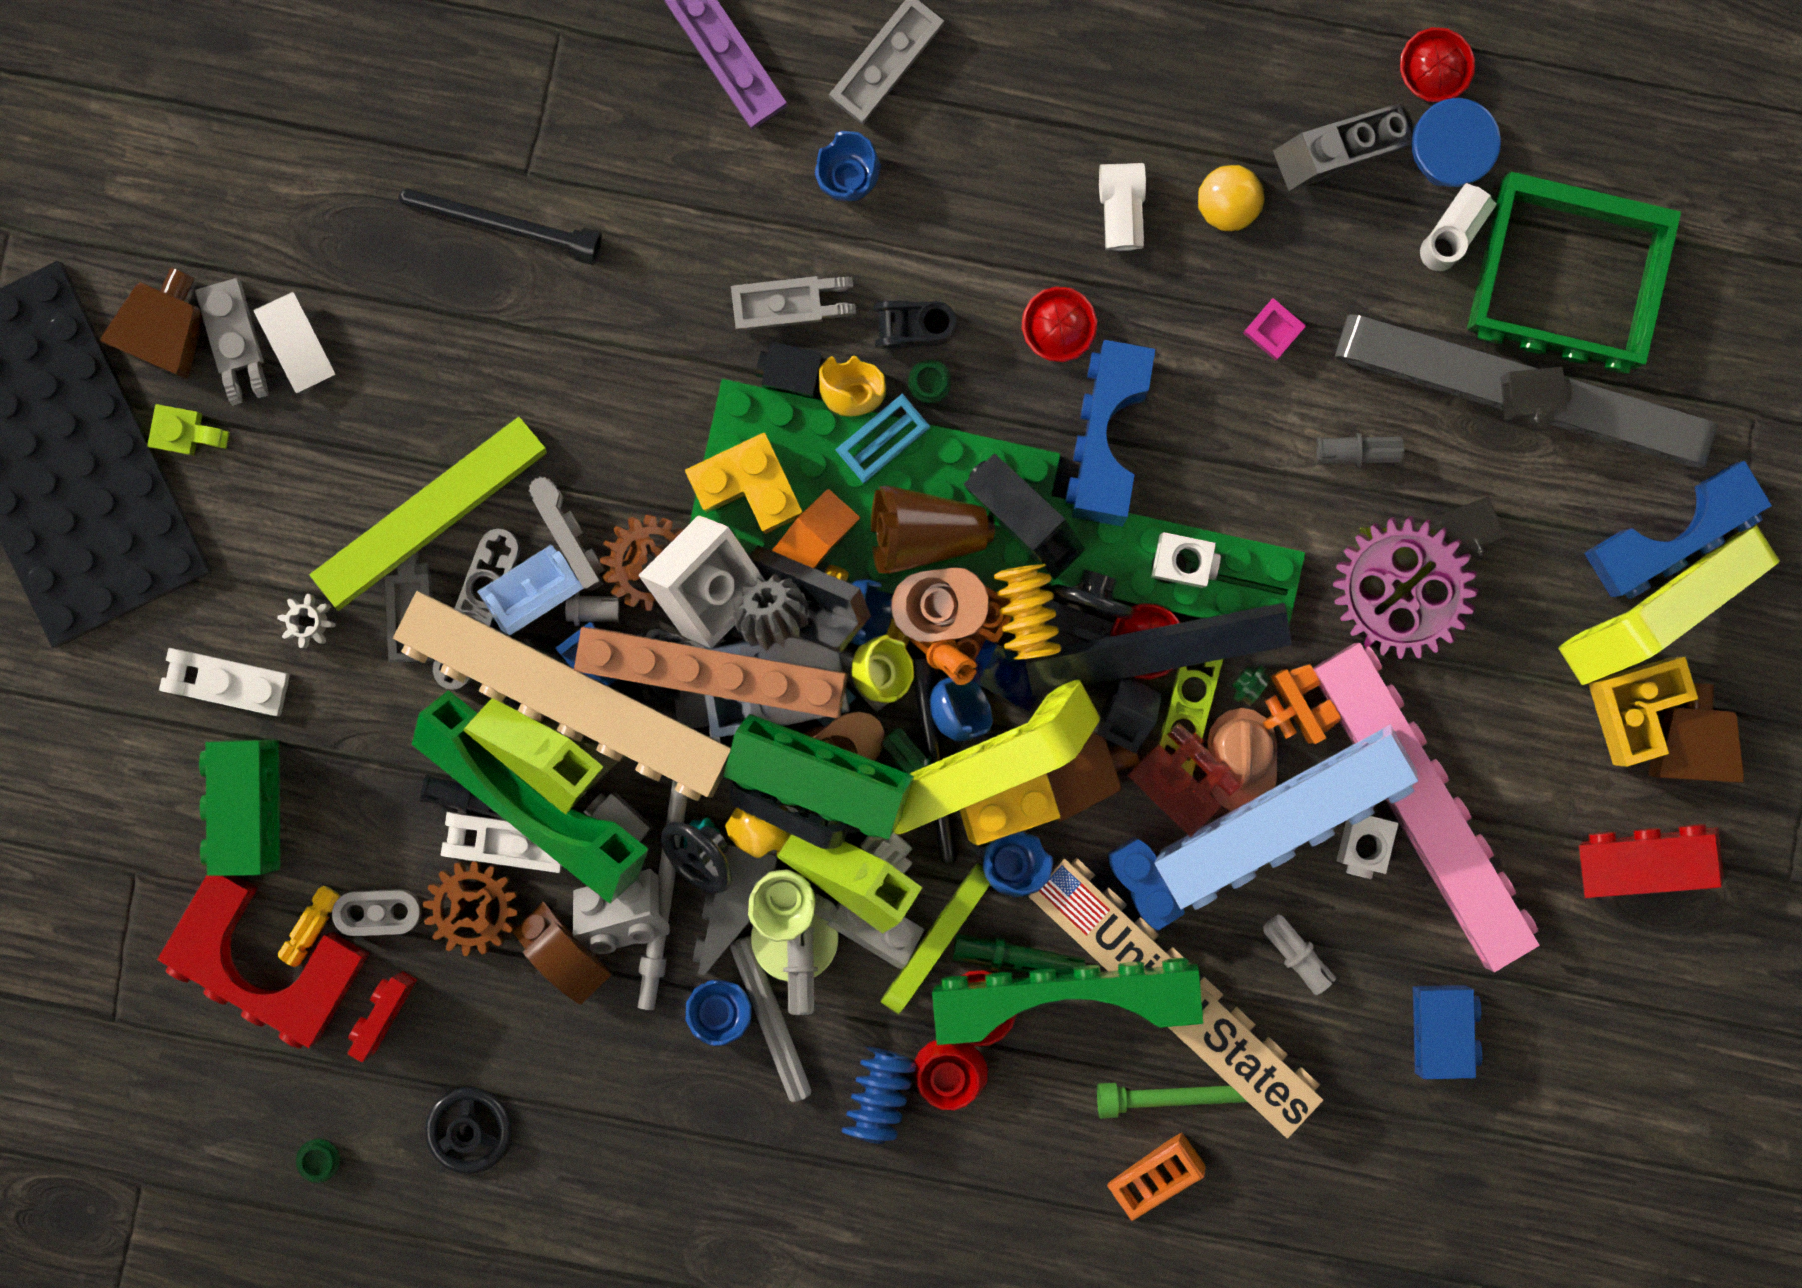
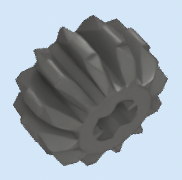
M774 574L768 581L764 582L758 577L756 585L753 587L742 586V596L733 600L735 611L733 613L734 624L738 632H741L745 641L751 647L759 644L767 651L774 643H778L784 648L785 640L788 638H799L800 628L808 625V602L804 593H801L791 578L781 580Z

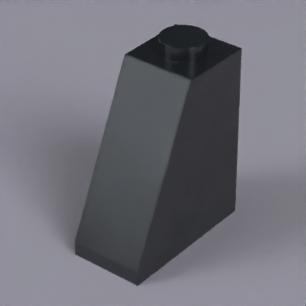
M995 453L987 461L976 465L971 471L969 479L963 484L979 505L984 507L986 512L993 516L994 520L1038 564H1046L1042 568L1054 580L1086 550L1065 518Z

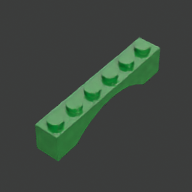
M446 691L421 711L418 715L411 745L605 901L611 904L638 879L648 848L615 822L599 820L579 813L572 808L565 815L463 731L478 713L452 692Z
M1173 958L1163 960L1162 967L1145 968L1144 962H1125L1118 964V970L1100 972V966L1086 965L1073 968L1074 974L1056 975L1055 969H1038L1029 972L1030 978L1012 979V973L1010 972L985 975L986 981L968 982L967 976L942 978V985H935L932 991L937 1045L981 1042L998 1025L1017 1013L1039 1004L1065 999L1096 1000L1118 1005L1141 1015L1159 1028L1204 1024L1198 964L1189 965V959Z

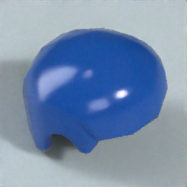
M840 131L835 134L834 140L828 146L819 149L815 177L822 192L835 201H856L865 197L876 186L881 164L875 147L868 138L859 132Z
M859 579L851 583L861 589L871 615L850 641V643L862 646L872 638L886 635L892 612L891 594L878 590V587L882 588L881 583L867 579Z
M948 677L935 685L930 696V713L933 722L943 735L961 742L977 738L990 731L993 722L991 706L984 690L974 678L965 685H958Z
M1020 831L993 840L985 848L983 871L990 885L999 893L1014 898L1034 894L1050 880L1053 857L1046 853L1040 839L1034 835L1025 834Z
M720 979L709 980L696 987L687 1000L685 1021L694 1037L708 1045L725 1046L743 1036L751 1024L752 1006L747 994L738 984Z

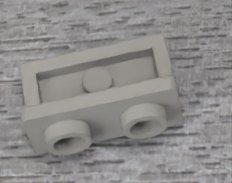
M651 869L640 871L638 879L611 904L588 886L573 890V937L594 954H608L615 951L616 948L635 943H649L654 938L670 933V924L659 915V876Z

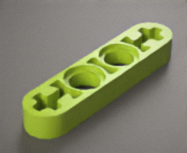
M1223 659L1204 663L1203 667H1212L1211 676L1202 671H1187V666L1178 668L1151 770L1153 783L1167 793L1183 791L1192 779ZM1190 677L1201 679L1206 687L1204 697L1198 702H1190L1182 694V685ZM1187 719L1193 724L1195 735L1189 743L1178 744L1172 739L1170 731L1175 721ZM1166 745L1178 751H1190L1188 760L1179 756L1177 770L1183 772V777L1181 780H1174L1172 786L1165 785L1166 777L1160 775L1161 767H1169L1173 754H1164Z
M976 863L911 955L907 965L902 968L880 1002L895 1013L900 1014L989 887L990 883L986 879L983 866L979 863Z

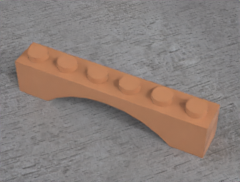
M581 627L574 671L833 718L841 717L848 673L710 650L593 627Z

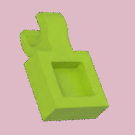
M155 404L147 446L154 449L195 456L197 443L226 449L230 432L219 428L202 426V413Z

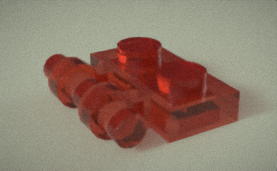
M1177 723L1167 734L1179 746L1171 756L1157 744L1127 776L1189 837H1192L1221 807L1209 793L1218 785L1231 796L1241 786V783L1230 773L1232 768L1224 760L1218 761L1202 745L1204 740L1196 732L1191 734L1180 723ZM1189 757L1206 773V776L1199 783L1181 767Z

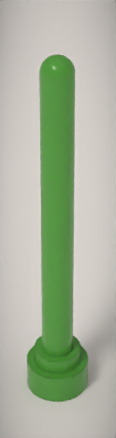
M1116 1083L1097 1084V1106L1100 1119L1118 1118L1119 1113H1126L1127 1108L1248 1102L1231 1086L1126 1091L1125 1087H1117Z

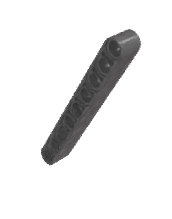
M1347 315L1335 354L1337 360L1696 468L1706 467L1718 427L1716 423L1700 417L1359 315Z

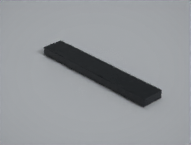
M1279 603L1061 646L1059 653L1025 659L1032 694L1036 696L1051 693L1061 685L1073 680H1080L1083 686L1292 646L1285 603Z

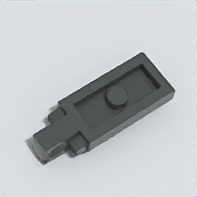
M419 551L385 576L389 662L418 661L402 653L404 644L392 638L416 591L432 597L429 564L420 563ZM428 657L426 661H434V659Z

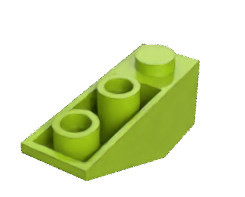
M493 698L463 730L565 815L594 783L603 769L600 763L568 737Z
M791 834L776 856L882 934L902 921L922 889L921 886L887 861L845 841L838 848L823 849Z

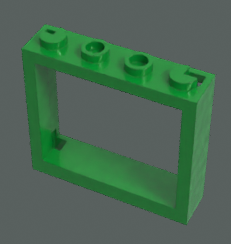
M1510 172L1501 180L1496 201L1497 205L1495 206L1467 330L1477 332V339L1488 343L1503 344L1504 339L1519 342L1521 350L1531 353L1545 354L1546 349L1562 352V359L1573 363L1587 364L1589 359L1604 362V369L1616 373L1630 374L1631 369H1637L1646 365L1681 211L1520 173ZM1514 200L1653 233L1626 350L1487 318Z

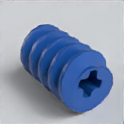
M865 1047L874 1053L875 1057L874 1059H861L860 1064L871 1072L869 1076H856L855 1081L865 1087L866 1090L864 1093H852L851 1098L859 1103L861 1108L858 1110H847L846 1115L857 1123L856 1126L843 1127L842 1133L870 1143L885 1144L884 1141L895 1140L898 1134L889 1124H896L902 1120V1114L893 1107L904 1106L907 1098L897 1090H905L911 1087V1080L902 1073L914 1072L916 1064L909 1058L896 1052L875 1047Z

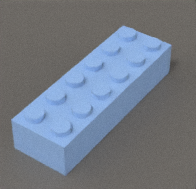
M1390 724L1161 849L1155 865L1180 909L1192 904L1193 908L1197 910L1214 901L1218 897L1216 893L1220 888L1231 884L1233 889L1253 880L1257 876L1255 871L1269 862L1272 868L1287 862L1296 855L1294 850L1303 843L1309 841L1311 846H1316L1326 841L1335 834L1333 829L1340 823L1348 820L1351 825L1363 821L1375 813L1373 807L1377 803L1388 798L1392 804L1407 797L1415 791L1412 786L1418 782L1417 769Z

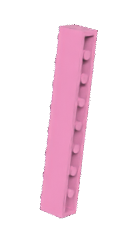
M1354 643L1313 667L1321 683L1318 687L1326 700L1330 699L1341 717L1339 722L1352 744L1361 741L1390 724L1392 725L1417 769L1418 782L1412 786L1415 791L1402 800L1392 804L1388 798L1385 800L1484 967L1496 972L1540 946L1533 935L1538 932V928L1525 909L1518 910L1511 898L1516 894V891L1505 873H1496L1489 861L1494 854L1487 841L1481 834L1475 836L1467 824V821L1471 819L1467 807L1458 796L1453 799L1444 785L1449 782L1445 770L1438 760H1429L1422 746L1427 744V741L1420 728L1414 721L1408 724L1400 711L1405 706L1400 694L1392 684L1386 686L1377 672L1382 669L1378 657L1369 646L1364 649L1361 643Z

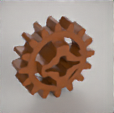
M646 514L642 525L637 518L630 517L628 518L630 529L625 530L618 526L614 528V532L618 537L616 542L605 540L603 545L611 550L610 556L600 558V563L610 566L611 571L606 572L602 578L608 583L616 582L611 593L618 598L626 594L625 604L634 607L640 599L641 608L651 611L653 601L657 602L649 589L647 591L637 590L628 581L640 579L638 575L644 570L642 565L647 563V554L656 558L668 546L662 544L656 547L654 540L650 538L649 534L660 535L670 544L683 531L681 528L671 531L673 521L662 518L657 525L656 516ZM630 545L629 551L625 559L623 560L624 553L627 547Z
M472 861L470 870L467 871L464 864L458 862L454 864L455 875H452L447 870H442L438 873L443 882L442 885L429 884L427 889L435 895V898L424 901L423 907L432 909L433 915L425 919L424 922L425 925H437L438 930L432 936L434 940L444 936L449 939L446 945L447 951H452L460 944L462 945L463 956H469L472 953L473 947L477 945L479 952L485 954L489 952V940L499 947L505 942L500 932L511 933L514 931L515 926L508 921V918L520 914V909L510 906V901L519 896L518 891H506L505 886L511 879L509 876L499 880L494 877L497 866L491 865L483 872L481 871V863L479 861ZM476 879L487 885L482 889H472L461 880ZM446 895L451 900L450 915L447 918L444 914ZM486 896L476 909L479 917L472 914L458 920V917L464 913L463 910L467 907L464 899L470 902ZM498 897L500 912L498 920L495 922L496 919L492 916L493 901ZM461 927L474 928L481 936L470 937L456 931Z

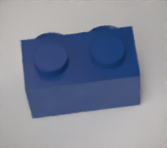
M1466 985L1413 986L1415 1074L1422 1079L1476 1078V1066L1482 1065L1480 1040H1475V1022H1480L1481 1020L1479 996H1474V990Z

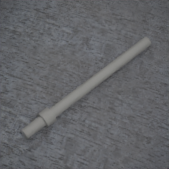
M674 780L672 782L666 825L672 822L684 823L688 797L674 790L678 783ZM680 835L674 836L677 848H680L682 836ZM662 847L658 871L659 915L668 923L676 869L668 860ZM666 935L654 938L653 941L647 943L646 954L641 955L638 972L642 974L638 1008L645 1010L655 1009L659 978L664 977L667 958L663 956Z

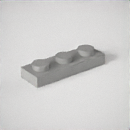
M905 0L830 92L829 99L860 124L864 125L943 27L944 20L919 0Z

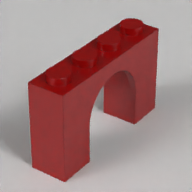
M206 875L157 960L168 966L165 971L173 978L185 983H189L192 980L204 987L203 994L209 999L222 1005L230 1002L242 1009L241 1016L252 1024L260 1027L268 1024L280 1031L278 1037L286 1044L301 1049L303 1046L310 1048L317 1044L370 952L332 931L322 937L303 972L291 986L280 990H267L256 987L245 980L236 969L231 955V938L237 923L258 887L238 875Z

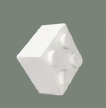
M699 515L638 575L681 635L711 649L735 625L733 621V613L735 612L733 600L742 596V586L753 587L757 584L758 577L765 582V579L729 527Z

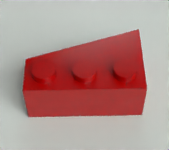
M1706 824L1679 826L1678 832L1661 833L1660 828L1633 830L1634 836L1616 838L1615 832L1589 834V841L1582 842L1579 845L1585 898L1721 888L1724 881L1718 827L1706 828Z

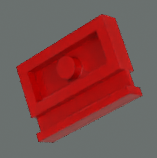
M402 971L391 977L389 981L385 978L380 981L370 998V1001L376 1005L368 1019L361 1016L348 1036V1040L354 1042L347 1053L348 1055L363 1063L376 1053L416 984L417 978Z

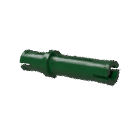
M961 933L956 935L952 961L968 962L990 967L991 972L999 973L1001 969L1030 975V971L1038 969H1055L1056 975L1074 974L1073 968L1085 966L1086 960L1084 957L1068 956L1005 943L1004 938L996 937L994 941Z

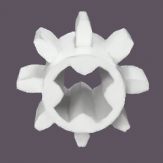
M306 594L304 604H299L294 599H288L287 602L291 609L287 615H279L277 618L280 621L286 622L288 628L282 637L284 639H290L295 636L299 637V648H307L310 638H314L320 644L326 643L322 633L326 630V627L332 628L336 626V623L327 621L325 614L329 611L331 605L325 603L318 607L314 606L315 597L311 594ZM308 614L309 617L315 618L314 627L309 626L305 628V626L299 625V617L307 616Z
M894 832L889 840L882 837L867 836L860 844V847L866 852L887 861L903 874L912 865V862L906 856L913 848Z

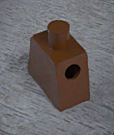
M170 267L160 291L139 282L135 285L103 333L100 341L187 379L190 374L203 323L201 309L185 302L195 278Z
M1694 683L1698 699L1686 702V709L1666 708L1662 711L1659 723L1669 754L1651 759L1648 776L1743 783L1744 774L1737 715L1731 711L1713 710L1714 684Z
M1098 731L1092 732L1076 758L1064 766L1047 773L1060 814V818L1056 820L1058 822L1064 821L1122 790L1116 772L1139 765L1137 753L1118 744L1108 747L1105 738L1097 735Z

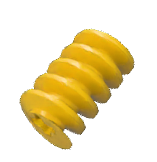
M1046 564L1010 568L994 574L995 579L1008 582L1007 587L997 592V597L1010 599L1011 601L1010 604L999 609V613L1013 617L1012 622L1002 627V632L1012 633L1016 636L1015 639L1004 644L1005 649L1018 652V656L1013 659L1042 657L1061 651L1060 644L1047 641L1056 636L1059 630L1057 626L1045 624L1046 621L1056 616L1055 609L1042 606L1054 598L1053 592L1040 589L1041 586L1051 581L1050 574L1037 572L1038 569Z

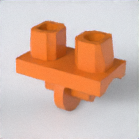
M1310 664L1304 665L1289 672L1287 669L1280 670L1269 676L1284 701L1286 708L1282 707L1276 695L1265 700L1272 714L1262 721L1266 730L1278 725L1287 739L1297 733L1289 719L1293 717L1308 744H1317L1326 739L1324 733L1337 724L1341 717L1330 699L1310 709L1303 698V694L1321 685Z

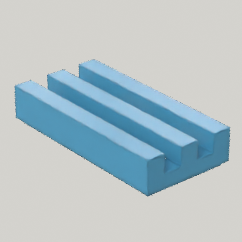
M901 394L835 450L861 482L865 484L928 431L930 426L907 398ZM901 407L906 411L902 418L853 458L849 453L853 447ZM911 421L916 423L917 427L864 471L860 466L862 462Z

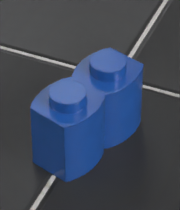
M1132 837L1108 852L1109 864L1116 878L1131 890L1132 902L1139 915L1151 927L1160 930L1183 916L1184 908L1180 909L1155 865L1157 857L1144 842L1136 837Z

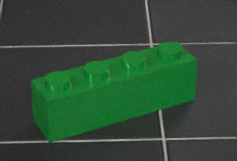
M752 714L745 718L735 732L723 777L735 781L742 788L765 792L777 797L784 804L799 805L817 812L819 816L826 820L840 821L859 828L862 833L868 836L882 837L888 840L900 822L914 779L913 775Z

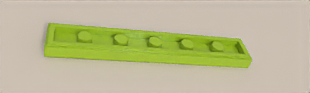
M517 417L318 567L309 576L336 610L340 611L547 454L546 448L523 420Z

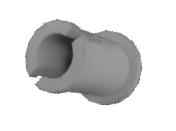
M579 591L575 596L566 599V621L574 622L575 626H579L580 622L619 623V598L616 596H580Z

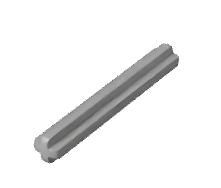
M751 937L739 938L730 944V949L785 1091L791 1102L803 1100L811 1095V1088L765 970L755 958Z

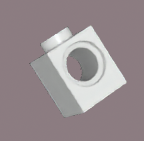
M1169 533L1160 534L1151 578L1200 588L1207 587L1208 579L1215 580L1219 569L1221 556L1214 553L1216 543ZM1182 549L1192 550L1198 557V567L1191 574L1184 573L1177 567L1176 557Z
M1369 816L1354 825H1351L1346 820L1336 861L1348 865L1346 870L1348 874L1372 879L1374 871L1386 874L1398 823ZM1370 834L1376 841L1375 852L1368 858H1361L1356 851L1357 841L1363 835Z

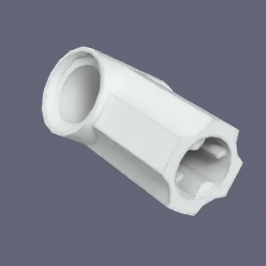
M1144 163L1101 164L1099 167L1100 202L1104 203L1106 250L1114 251L1142 249L1144 247L1142 202H1145L1146 195Z
M1467 183L1463 185L1431 234L1421 245L1420 256L1423 263L1429 269L1445 271L1450 269L1465 255L1469 244L1497 205L1492 200L1490 194L1479 187ZM1436 239H1444L1451 244L1453 249L1451 257L1442 256L1437 252L1435 248Z

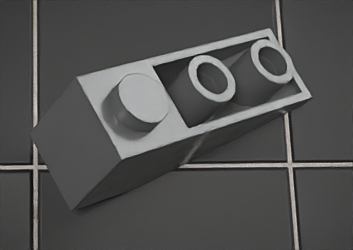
M1398 103L1302 132L1273 150L1288 191L1322 181L1411 146L1412 133L1401 105Z
M727 843L728 852L724 856L731 869L732 881L729 888L723 893L715 895L707 893L702 913V919L709 920L706 937L698 936L693 955V962L700 963L698 974L705 975L750 921L748 916L750 894L757 881L768 872L776 870L778 857H776L775 852L769 851L762 858H755L739 849L735 844Z

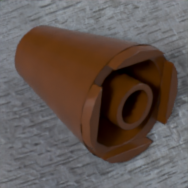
M879 486L880 490L875 491L871 514V532H876L879 545L872 546L874 563L878 573L891 574L984 551L987 542H992L994 539L993 516H987V512L982 506L893 486Z

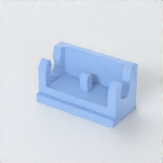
M549 545L477 592L502 632L512 635L584 588L560 551L556 552L554 547Z

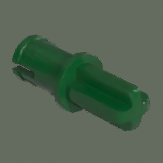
M901 728L893 730L882 741L883 748L905 773L910 774L932 764L930 762L933 759L931 755L926 757Z

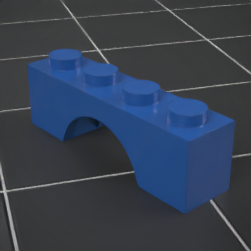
M1104 340L1100 352L1091 353L1087 378L1095 379L1092 395L1084 394L1080 419L1087 420L1088 423L1085 436H1077L1073 461L1081 462L1078 478L1070 477L1066 503L1074 504L1072 518L1123 527L1128 517L1134 474L1122 467L1113 457L1107 443V424L1121 409L1144 402L1149 391L1155 349Z
M1741 461L1731 464L1695 486L1696 510L1694 517L1687 529L1675 539L1668 542L1655 541L1644 537L1631 528L1619 531L1586 551L1584 554L1610 597L1625 594L1627 599H1631L1649 589L1651 585L1648 580L1662 572L1667 577L1687 566L1688 562L1685 558L1697 550H1700L1701 554L1704 555L1724 544L1726 541L1722 535L1735 527L1739 532H1742L1762 521L1763 518L1760 512L1772 505L1746 462Z

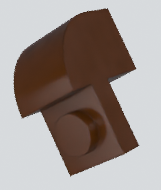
M544 901L513 931L525 948L523 951L524 955L535 968L559 991L579 1005L587 1000L612 975L596 954L573 937V934L555 910Z

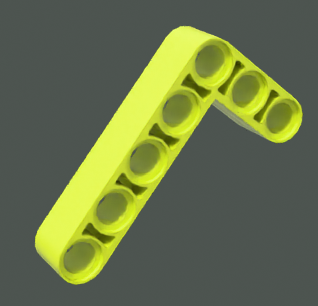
M1756 524L1745 531L1731 536L1724 544L1706 554L1630 611L1575 635L1559 646L1558 649L1581 685L1623 670L1652 657L1777 565L1780 560Z
M1070 681L1049 693L1028 723L910 773V775L914 776L900 822L895 828L894 833L896 835L903 834L1056 770L1076 758L1100 721V716L1081 681Z

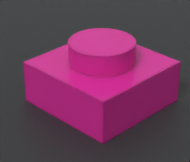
M1272 298L1243 334L1276 361L1306 325Z

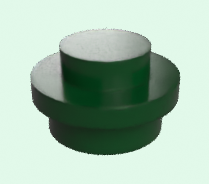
M924 360L917 363L910 371L908 386L911 394L917 400L923 403H936L944 399L949 393L951 375L946 366L941 362Z
M1261 664L1254 670L1247 666L1232 684V687L1237 690L1233 699L1237 702L1243 700L1249 706L1254 703L1271 681V678L1264 673L1266 668Z
M323 1138L307 1141L300 1147L296 1155L298 1172L304 1179L310 1182H325L332 1178L340 1167L341 1158L337 1147L331 1141Z

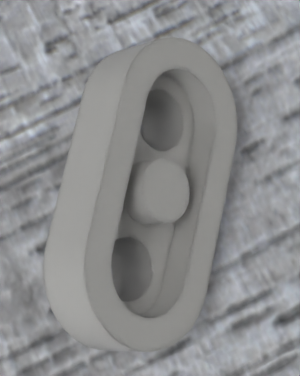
M403 889L353 891L341 896L335 902L332 910V919L335 926L340 932L349 936L403 934L415 928L422 917V905L418 897L412 892ZM397 903H402L407 907L408 914L404 919H399L394 914V906ZM353 905H359L363 908L364 917L361 921L352 918L350 911Z

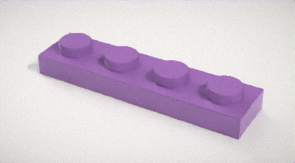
M664 0L751 130L788 107L787 102L717 0Z

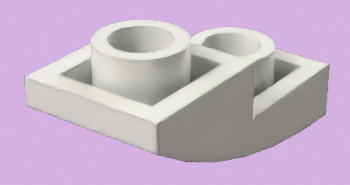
M293 292L253 310L295 393L335 375Z

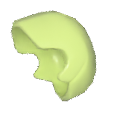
M790 870L768 872L755 883L750 894L749 919L761 936L775 942L794 940L806 931L812 923L816 901L814 890L802 875Z

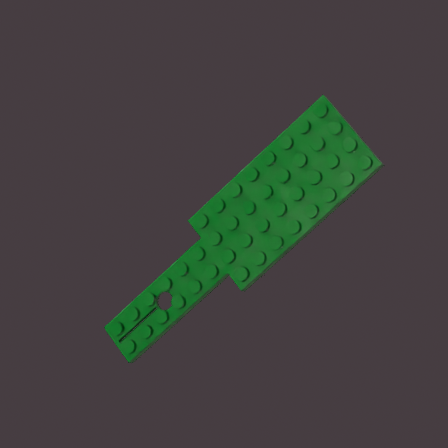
M721 380L704 461L765 432L803 512L829 489L861 517L816 567V570L825 572L829 565H836L848 571L847 583L851 584L859 579L876 581L882 584V588L878 587L879 591L893 595L897 586L907 576L918 572L945 568L967 569L976 574L986 587L995 592L1007 587L1008 582L995 579L994 574L1010 568L1039 564L995 520L994 539L992 542H987L984 551L891 574L878 573L872 552V546H879L876 532H871L872 504L875 491L880 490L879 486H893L980 506L963 484L969 479V475L976 465L987 461L995 453L1065 518L1086 549L1055 580L1051 577V581L1047 585L1061 584L1073 587L1080 583L1083 570L1085 569L1117 580L1114 592L1112 593V597L1115 600L1137 605L1143 603L1157 604L1173 613L1200 619L1285 603L1288 623L1290 625L1305 556L1303 551L1128 513L1123 527L1072 518L1074 504L1066 503L1064 498L1051 496L1061 453L928 424L930 426L928 431L863 484L835 449L878 413L869 412L853 417L841 416L831 411L824 401L736 381ZM890 416L853 447L849 453L854 458L900 418ZM911 421L862 462L860 466L864 471L917 427L916 423ZM746 495L709 513L703 510L697 496H695L690 519L691 523L699 515L728 526L748 556L758 545L772 551L795 522L794 520L765 534L755 517ZM1169 533L1216 543L1214 553L1221 556L1217 574L1223 576L1217 575L1215 580L1208 579L1207 587L1204 588L1180 583L1167 584L1156 578H1151L1152 561L1156 555L1159 535ZM1180 550L1179 554L1185 561L1184 573L1190 574V569H1197L1198 557L1192 550ZM1042 567L1037 570V572L1048 574Z

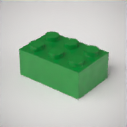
M279 740L205 742L206 750L201 751L199 757V770L201 777H206V795L201 796L199 810L201 820L206 821V839L201 841L200 860L203 866H207V876L262 875L280 870Z

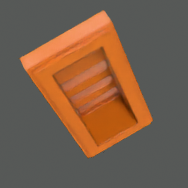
M1181 1132L1111 1180L1107 1187L1131 1221L1204 1178L1206 1166ZM1174 1155H1177L1186 1167L1185 1171L1182 1172L1173 1158ZM1161 1163H1163L1173 1178L1169 1182L1157 1167ZM1148 1173L1158 1190L1155 1192L1151 1190L1142 1177L1143 1174ZM1130 1182L1134 1183L1144 1197L1141 1202L1136 1200L1127 1187V1184Z

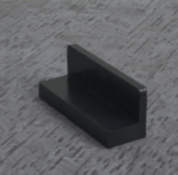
M760 545L750 554L749 558L765 581H768L774 574L781 580L791 578L801 593H804L808 602V625L800 628V637L840 653L871 617L859 587Z

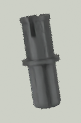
M1356 433V437H1317L1316 440L1318 445L1316 446L1317 465L1346 463L1356 464L1358 468L1362 467V463L1401 462L1404 457V441L1401 437H1362L1361 433Z

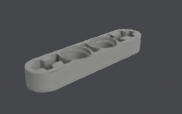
M493 529L483 535L454 608L492 628L495 619L485 603L479 601L474 596L473 585L480 577L486 576L493 579V581L500 577V575L493 571L480 569L482 561L491 565L494 551L489 549V544L491 541L499 542L502 536L507 538L505 545L511 548L509 556L501 555L496 567L505 568L503 575L516 567L520 556V543L514 534L504 529ZM436 660L434 661L433 675L440 686L446 689L457 690L466 687L472 681V678L468 676L464 683L455 679L452 682L448 681V676L440 672L443 664Z

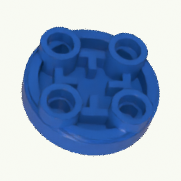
M1452 98L1436 103L1421 116L1412 132L1411 147L1414 160L1428 181L1437 186L1462 187L1466 183L1470 185L1478 181L1494 166L1500 152V131L1494 117L1482 105L1468 99Z

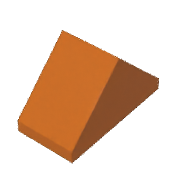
M827 489L795 520L772 551L816 569L861 517L831 490Z

